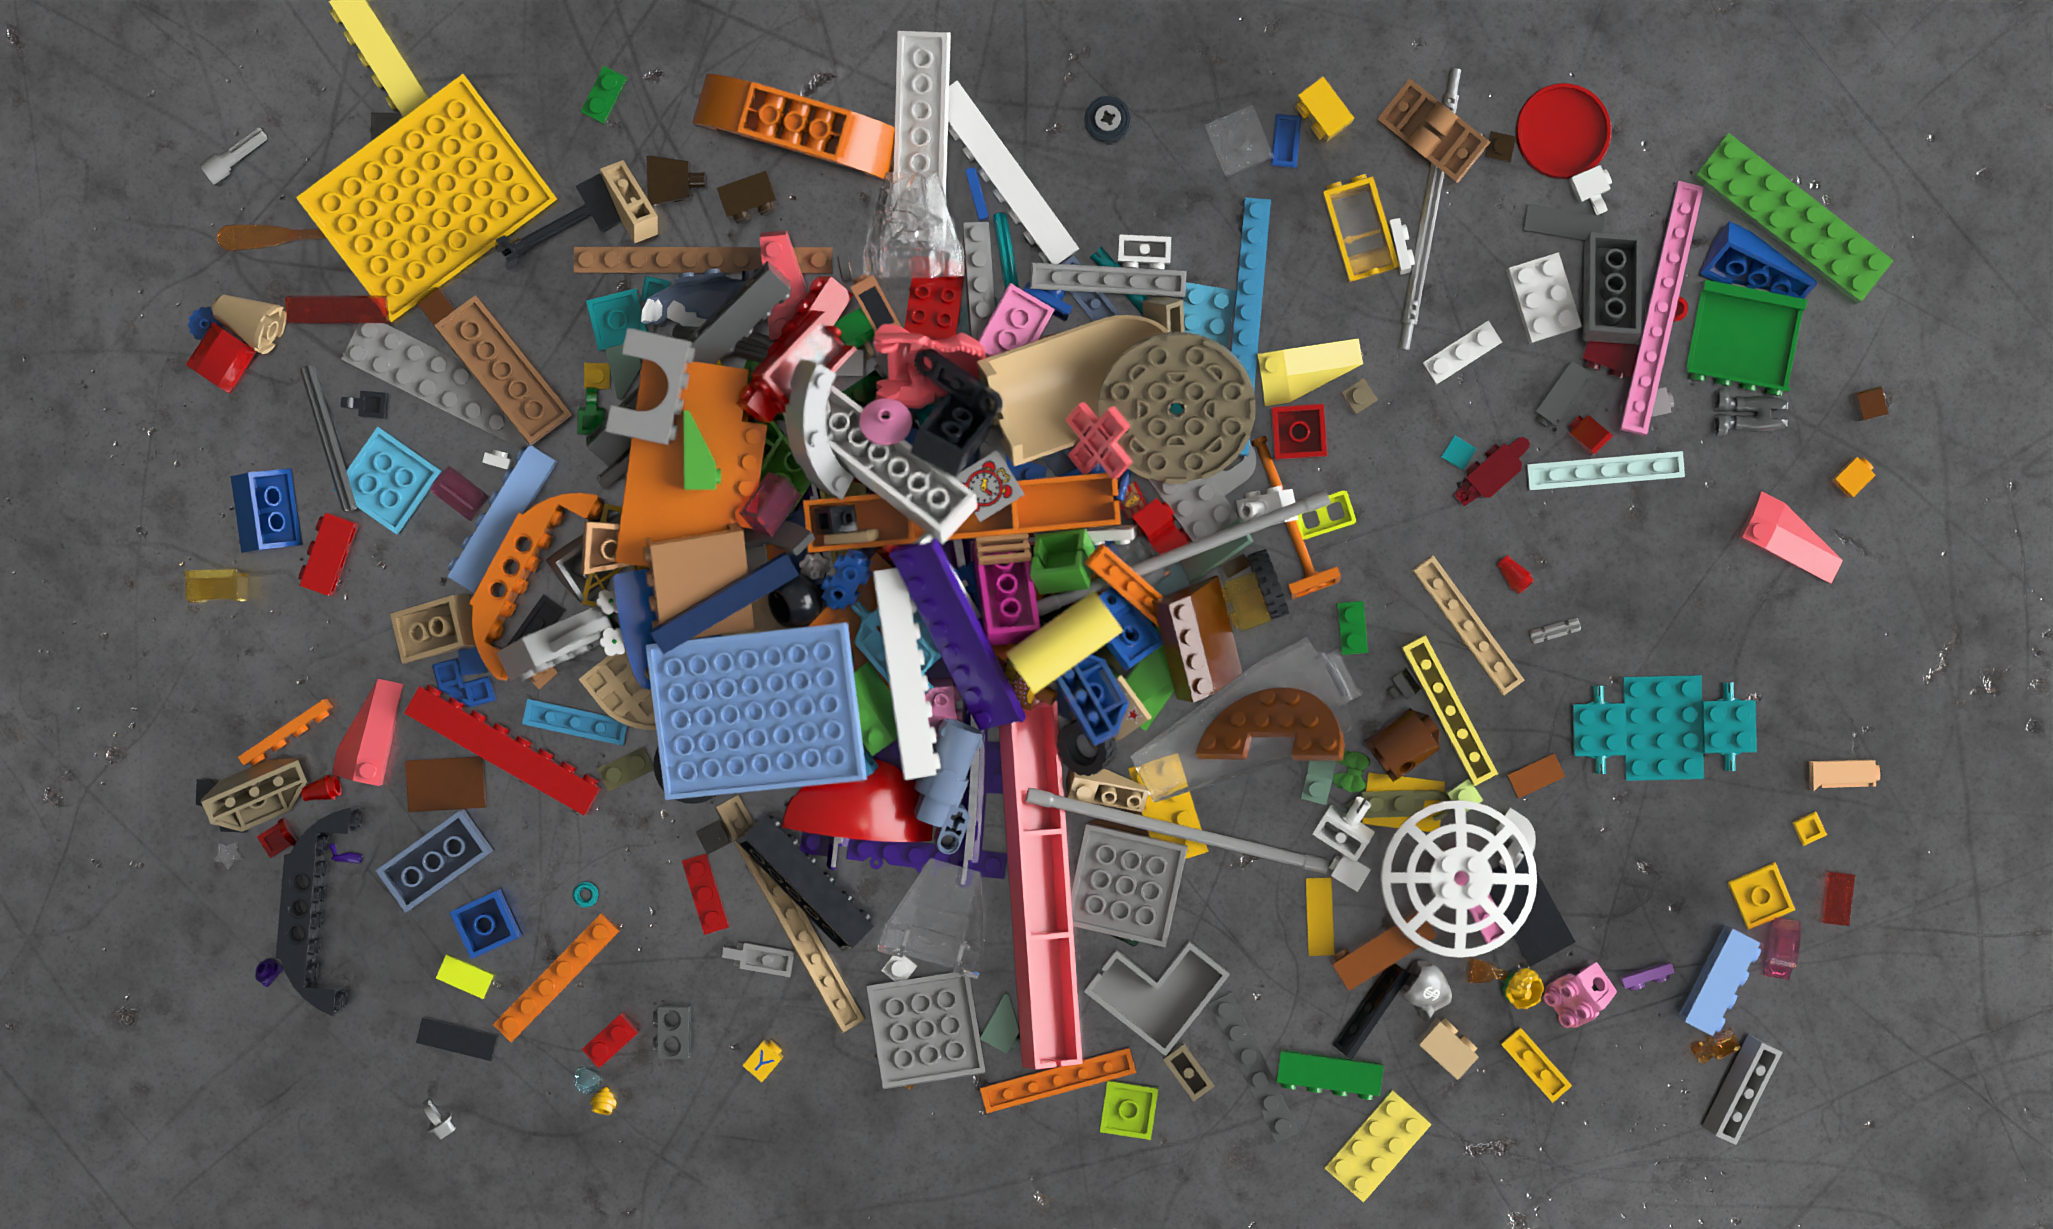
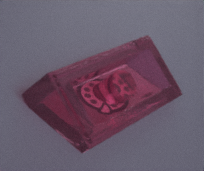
M450 466L434 481L430 489L433 494L469 521L473 520L489 499L487 494Z

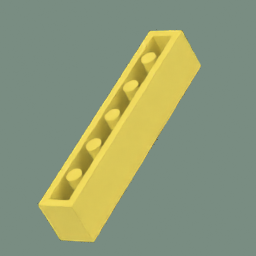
M366 0L329 1L333 7L329 10L330 14L337 24L342 21L347 29L343 34L351 46L356 43L361 52L357 56L365 67L370 65L375 74L371 75L379 89L385 88L388 93L385 99L393 111L398 109L401 115L405 117L429 99Z
M1426 635L1402 646L1401 649L1471 783L1476 786L1497 775L1498 773Z

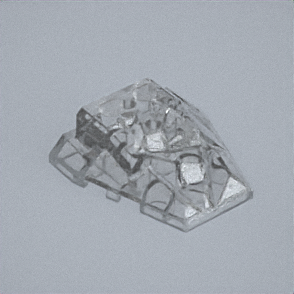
M937 171L885 173L863 249L864 274L867 273L868 277L871 275L879 278L964 276V249L962 243L958 241L954 229L956 226L954 219L950 218L946 206L948 202Z

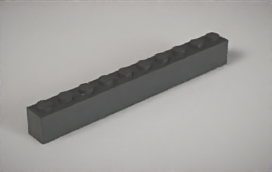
M767 261L686 340L692 342L691 348H695L693 362L717 365V362L723 356H729L734 351L735 344L741 338L746 339L754 330V326L760 320L762 322L771 315L772 308L778 302L781 304L787 300L791 294L790 281L770 262ZM639 386L618 407L635 410ZM607 417L586 437V447L610 467L614 462L618 463L625 457L626 450L631 445L632 437L607 432Z

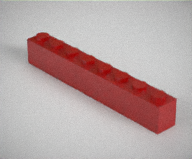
M428 684L427 687H418L404 714L578 813L587 815L602 788L597 785V779L586 773L584 776L575 773L576 767L565 761H562L561 764L552 759L554 755L542 748L539 751L531 748L529 740L519 735L516 738L507 734L509 729L496 722L494 726L485 721L486 716L475 710H472L471 713L462 708L463 703L452 697L449 700L440 696L442 691Z

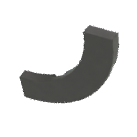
M783 520L754 521L753 529L741 527L744 533L745 549L763 546V544H773L775 547L786 549L797 556L815 539L814 535L806 528Z

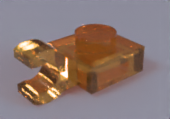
M1731 1027L1707 1038L1709 1041L1707 1044L1698 1042L1691 1046L1694 1055L1703 1052L1696 1056L1699 1064H1705L1713 1057L1720 1060L1741 1049Z

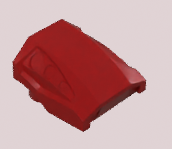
M212 322L205 336L187 361L186 366L230 394L256 354V351L219 327L215 322Z

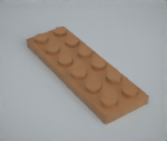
M476 295L434 325L436 331L529 446H532L571 417V412Z

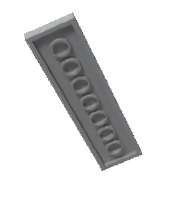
M365 313L363 314L341 360L520 449L528 447L527 442L460 360Z

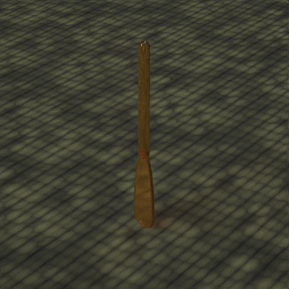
M226 225L217 233L218 244L225 250L230 251L275 246L293 240L326 238L319 228L293 230L268 225Z

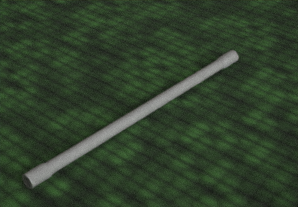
M1325 489L1290 505L1129 567L1139 576H1142L1297 515L1317 510L1331 504V501ZM1098 578L1090 581L1089 589L1066 591L1036 601L1038 616L1040 617L1058 610L1064 605L1083 599L1093 591L1098 593L1112 586L1103 578Z
M1029 787L1026 794L1025 802L1043 807H1053L1290 864L1321 874H1326L1329 867V859L1309 854L1303 855L1054 795L1048 791Z

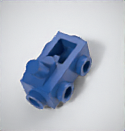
M849 548L845 556L839 555L833 566L836 569L833 577L828 575L821 586V589L824 590L822 598L825 599V604L835 610L839 608L844 610L847 604L853 606L860 594L856 591L859 584L865 586L872 574L868 570L872 561L866 556L865 550L857 549V551H853Z

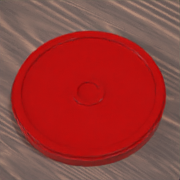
M1569 83L1552 84L1535 92L1522 106L1516 122L1517 144L1524 159L1535 170L1549 177L1569 179L1596 167L1605 156L1611 140L1610 117L1602 101L1588 89Z

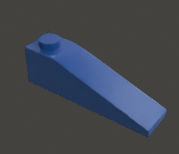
M1731 221L1715 237L1700 270L1701 275L1715 282L1731 285L1733 283L1747 286V288L1751 289L1759 288L1769 290L1772 293L1805 299L1817 285V280L1753 232Z

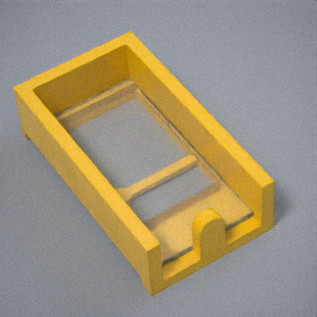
M1366 174L1351 178L1352 183L1343 186L1341 181L1326 186L1327 190L1322 193L1348 283L1393 270L1400 266L1374 178H1367Z

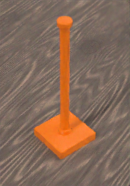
M1262 436L1254 439L1251 442L1253 447L1256 446L1271 487L1282 486L1266 445L1267 437ZM1296 520L1285 522L1305 572L1303 580L1288 585L1291 600L1339 583L1341 575L1338 567L1321 573L1315 571Z

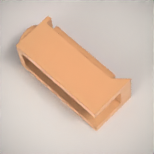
M1876 760L1809 761L1810 791H1815L1818 787L1876 786V781L1880 780V767L1876 765Z

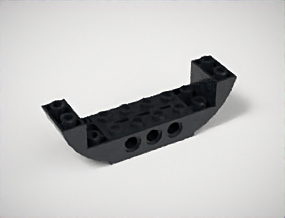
M359 806L333 812L318 820L298 839L291 853L284 855L276 959H281L285 974L303 999L316 1009L330 1016L340 1013L342 1007L346 1008L347 992H344V985L313 983L314 979L318 978L319 964H315L316 953H320L321 938H317L318 928H321L323 923V912H319L320 902H324L325 898L322 876H326L327 861H324V850L328 851L330 837L326 835V832L339 834L357 832V827L362 825V812H359ZM302 875L308 879L307 887L301 882ZM300 901L304 902L306 905L305 912L301 911L299 908ZM297 927L304 931L303 938L298 936Z

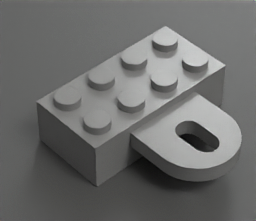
M1249 444V455L1244 456L1242 462L1228 471L1222 470L1204 480L1201 478L1188 481L1187 484H1165L1164 481L1148 479L1163 502H1167L1174 512L1173 516L1186 531L1192 542L1221 531L1239 518L1225 498V495L1244 483L1253 474L1256 466L1255 450Z
M592 607L530 634L496 652L509 680L520 677L521 681L540 671L548 670L558 663L566 662L576 655L584 654L599 646L600 640L603 638V631L606 628L614 629L607 614L603 613L602 607Z

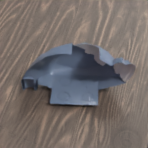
M719 269L706 270L704 275L694 276V273L679 274V278L674 279V285L647 298L642 310L641 322L645 324L651 322L660 324L669 319L683 327H700L758 269L742 271V280L726 277L725 272H720Z

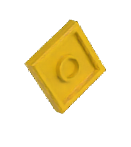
M1776 862L1727 881L1746 930L1795 911Z

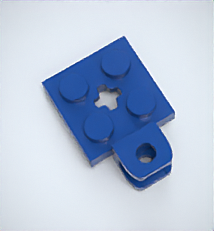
M1110 588L1099 596L1123 630V632L1105 645L1125 671L1163 645L1160 634L1147 617L1133 604L1130 603L1128 605L1118 591ZM1107 597L1113 598L1114 604H1113L1112 601H1111L1109 598H1107ZM1125 632L1134 635L1132 641L1126 638Z

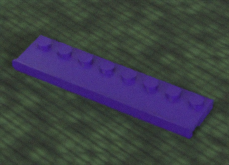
M937 538L921 544L917 542L894 548L890 552V556L978 729L983 730L1018 721L1023 722L1026 714Z

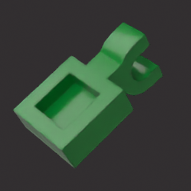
M586 387V407H578L577 434L589 435L604 421V407H596L597 387Z

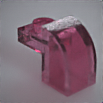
M1774 918L1769 934V952L1763 968V976L1789 980L1792 969L1796 967L1801 940L1800 921Z

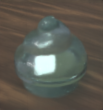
M578 1068L575 1088L577 1091H581L583 1095L590 1094L600 1087V1077L593 1070Z

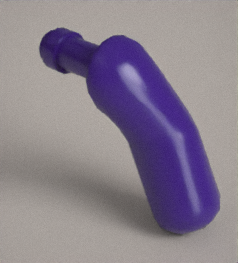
M335 844L329 845L333 855L331 859L335 862L356 864L362 862L361 854L346 852L338 855Z

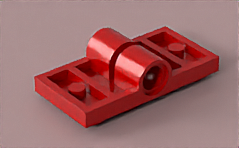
M915 255L904 326L905 330L910 333L922 334L934 341L956 335L965 278L964 262Z

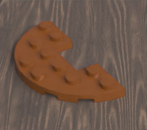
M1271 688L1247 695L1222 711L1206 729L1195 753L1199 759L1246 760L1252 737L1294 738L1291 757L1294 760L1342 761L1344 738L1337 718L1331 709L1317 696L1295 688Z

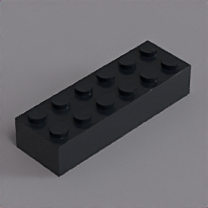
M766 814L757 818L735 839L736 843L841 951L854 948L874 927L870 922L872 918L863 909L858 910L852 904L853 898L846 891H840L834 885L836 881L829 873H822L816 867L817 861L809 853L804 854L798 848L799 842L792 835H786L780 829L782 826L773 816L768 817Z

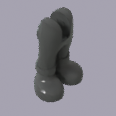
M1717 389L1714 403L1715 411L1755 412L1756 415L1729 416L1726 414H1715L1714 431L1716 436L1724 437L1728 430L1732 428L1734 430L1743 429L1750 431H1777L1788 428V420L1771 419V410H1788L1787 401L1763 396H1736L1734 399L1729 396L1727 389Z

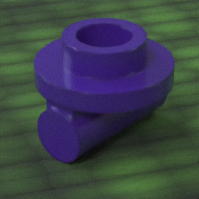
M266 959L256 967L255 978L268 988L284 968L279 962Z

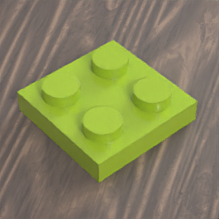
M1111 1080L1107 1081L1100 1132L1151 1140L1159 1088Z

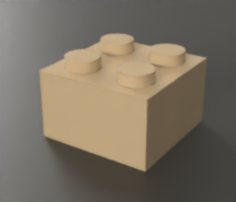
M1436 1017L1418 1036L1416 1041L1459 1080L1479 1058L1475 1053L1478 1048L1464 1035L1460 1039L1456 1035L1458 1030L1447 1019L1444 1018L1440 1021Z

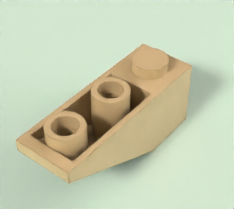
M1103 769L1091 776L1078 775L1076 772L1069 770L1065 782L1068 798L1143 812L1150 791L1148 787L1107 769Z

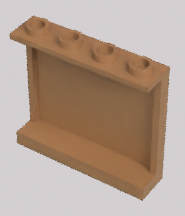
M739 523L728 524L729 530L652 542L650 537L646 538L647 547H643V556L645 563L649 562L650 571L646 572L648 587H652L653 596H649V605L651 612L655 611L656 620L652 621V629L748 573L744 533ZM752 604L742 608L691 639L754 629Z

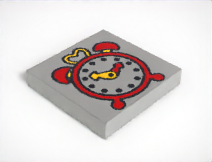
M998 450L963 470L957 477H953L975 494L977 508L974 510V513L980 522L1025 495Z

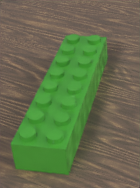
M1730 133L1722 138L1693 176L1694 179L1856 304L1863 301L1894 261Z

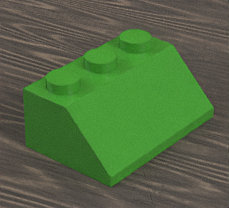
M868 661L853 673L862 744L869 754L873 756L896 740L897 732L891 693Z

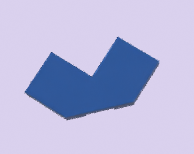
M458 658L432 664L438 690L452 696L468 707L496 701L490 676L464 682Z

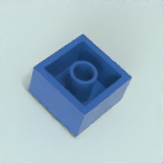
M501 889L449 912L470 959L522 936Z

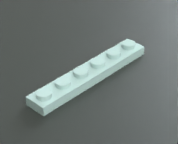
M1683 451L1526 465L1529 490L1685 477Z

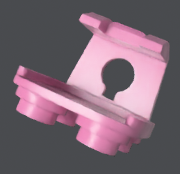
M1595 962L1581 969L1577 975L1566 974L1549 983L1545 987L1544 1001L1558 1013L1559 1022L1563 1027L1576 1028L1594 1020L1599 1015V1012L1609 1004L1617 990L1599 964ZM1593 982L1595 983V985H1596L1597 988L1599 989L1598 991H1597V990L1594 991V990L1592 989Z

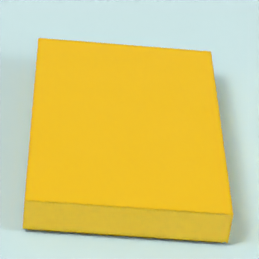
M1368 772L1366 791L1438 790L1444 793L1445 781L1402 776L1393 782L1387 774ZM1425 800L1424 808L1441 802L1438 800ZM1442 811L1428 815L1415 825L1425 832H1432L1438 829L1441 820L1434 821L1433 817L1439 815ZM1410 817L1362 818V824L1400 828Z

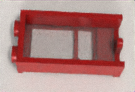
M813 310L809 318L756 372L751 374L756 381V387L763 394H767L771 398V405L779 413H786V403L790 404L792 388L789 387L790 381L800 357L817 362L835 373L857 350L855 346L844 345L838 338L842 332L836 326H829L824 321L828 316L826 311Z

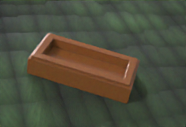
M1555 753L1507 774L1519 799L1564 778L1565 774Z

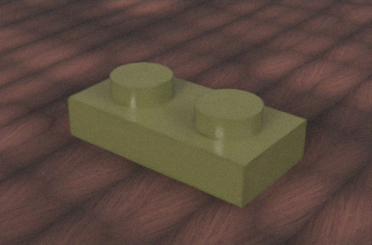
M645 746L597 768L609 792L653 771L654 768Z

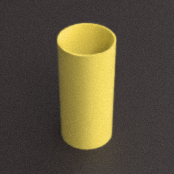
M1093 591L1006 654L1031 690L1037 693L1123 632V630L1096 592Z

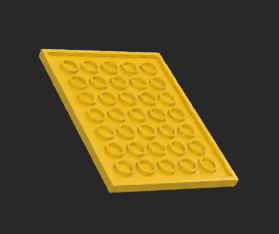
M464 74L450 82L296 197L391 322L416 305L419 300L433 289L439 288L493 248L496 239L503 235L509 236L557 200L556 196Z

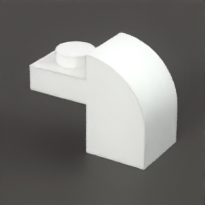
M1510 808L1505 817L1514 823L1523 834L1533 854L1535 849L1534 828L1527 818ZM1500 822V824L1498 825V827L1496 828V833H1497V834H1498V833L1502 830V828L1505 826V825L1502 824L1501 822ZM1512 833L1507 839L1512 843L1507 851L1512 859L1513 866L1516 868L1524 855L1521 853L1523 849L1519 841ZM1502 858L1499 863L1500 866L1506 870V866Z

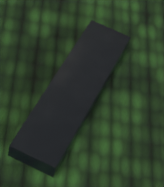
M1396 963L1387 967L1333 1046L1350 1059H1353L1410 976V973Z

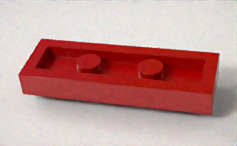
M707 853L682 860L704 935L729 928L730 926Z

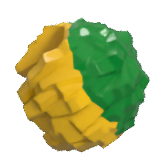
M1521 968L1508 974L1507 979L1503 981V994L1506 1000L1517 1009H1528L1541 1001L1544 985L1541 978L1538 977V973L1534 970Z

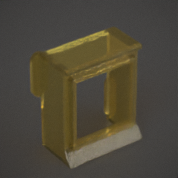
M237 569L185 570V599L188 600V603L211 599L247 601L249 599V573H238Z

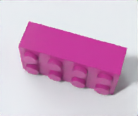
M974 538L972 557L983 631L991 646L1021 643L1040 629L1034 583L1030 576V561L978 565L976 538ZM1024 550L983 553V556L1024 553Z

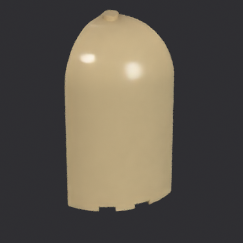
M1135 315L1110 316L977 361L980 381L998 392L1003 400V408L995 415L993 426L999 425L1004 437L1000 442L1012 464L1017 466L1077 445L1081 439L1065 419L1078 404L1083 402L1089 406L1099 419L1098 402L1100 389L1114 361L1135 343L1147 337L1169 331L1158 322ZM991 402V406H988L990 409H993L994 405L992 403L994 402Z

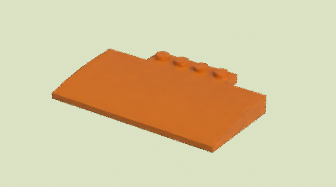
M642 359L635 411L645 412L658 407L664 401L668 392L666 373L657 363L648 359ZM700 362L688 363L686 373L689 374L687 389H682L680 399L684 400L681 415L677 414L675 425H678L676 440H671V444L666 445L639 438H631L614 562L649 567V562L645 563L643 556V547H647V537H650L652 542L700 535L727 530V525L739 523L741 527L753 529L767 425L742 422L743 409L736 403L740 399L741 390L747 385L748 369ZM683 411H690L716 462V468H721V484H716V490H684Z

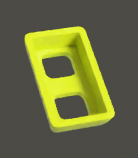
M1347 491L1328 495L1331 504L1335 502L1341 503L1344 517L1341 519L1330 520L1327 506L1315 510L1320 524L1307 529L1304 525L1302 514L1298 515L1296 523L1303 540L1352 525L1356 522Z

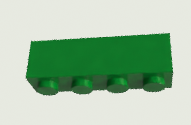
M1280 1049L1276 1082L1281 1083V1087L1286 1089H1296L1297 1085L1306 1086V1091L1322 1093V1089L1332 1090L1333 1095L1347 1096L1348 1092L1358 1093V1098L1373 1100V1096H1380L1384 1065L1379 1062Z

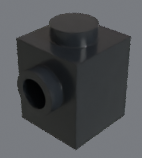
M854 504L814 509L817 535L858 530Z

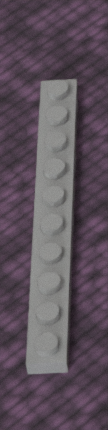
M968 222L962 224L969 333L977 341L995 310L989 222ZM989 397L985 398L986 405L991 406ZM992 423L987 438L978 448L979 461L998 450L1006 463V452L1000 442L1004 437L999 425L993 426Z

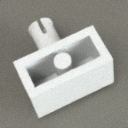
M1282 486L1267 488V494L1263 495L1260 494V491L1245 493L1246 499L1236 501L1239 519L1246 522L1295 503L1293 490H1282ZM1298 515L1277 524L1298 520Z
M1356 797L1347 814L1331 804L1312 834L1357 862L1375 831L1360 822L1371 807V804L1366 800L1362 808H1359L1364 800L1362 797Z

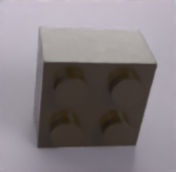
M766 171L717 187L727 218L731 222H736V224L750 220V215L757 212L761 215L774 212V206L779 205L770 176Z

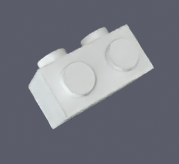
M1119 235L1118 263H1123L1124 268H1139V264H1149V269L1164 270L1165 265H1170L1171 237Z

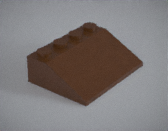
M1215 575L1152 601L1177 699L1194 703L1215 694L1242 673L1219 576Z

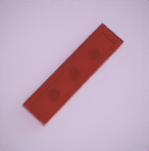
M287 296L285 298L287 323H387L390 321L387 296Z

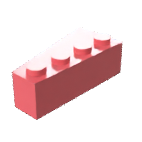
M787 230L762 232L760 234L762 265L767 261L770 262L790 281L791 285L790 296L783 303L780 304L778 302L772 308V313L768 317L770 340L779 339L782 334V327L787 321L792 319L796 313L795 308L802 299H805L809 293Z

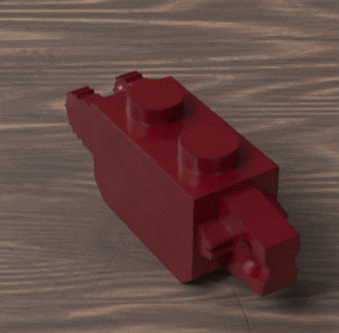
M1524 436L1518 437L1508 446L1505 443L1498 446L1496 443L1485 452L1487 458L1482 463L1475 461L1465 471L1468 473L1464 478L1466 481L1454 494L1460 504L1466 506L1478 497L1491 498L1522 470V462L1519 458L1530 448L1529 439L1524 438Z

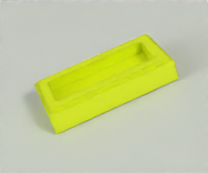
M446 954L436 979L484 999L494 974Z

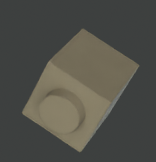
M1364 378L1341 393V396L1354 415L1378 400Z

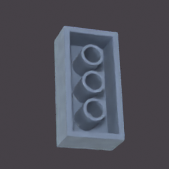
M463 809L375 871L406 913L491 854L494 850Z

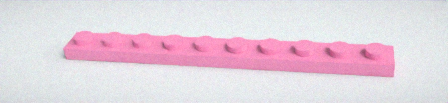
M1678 181L1621 423L1620 430L1643 436H1646L1648 433L1704 189L1702 186Z

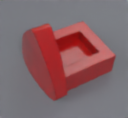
M283 817L278 820L276 825L257 836L270 858H273L290 846H295L298 841L295 831Z

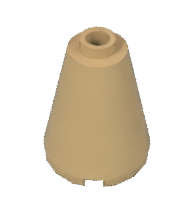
M222 295L214 300L211 307L213 317L261 354H267L275 347V344L272 342L276 336L281 338L286 325L287 313L282 310L284 309L282 306L277 304Z

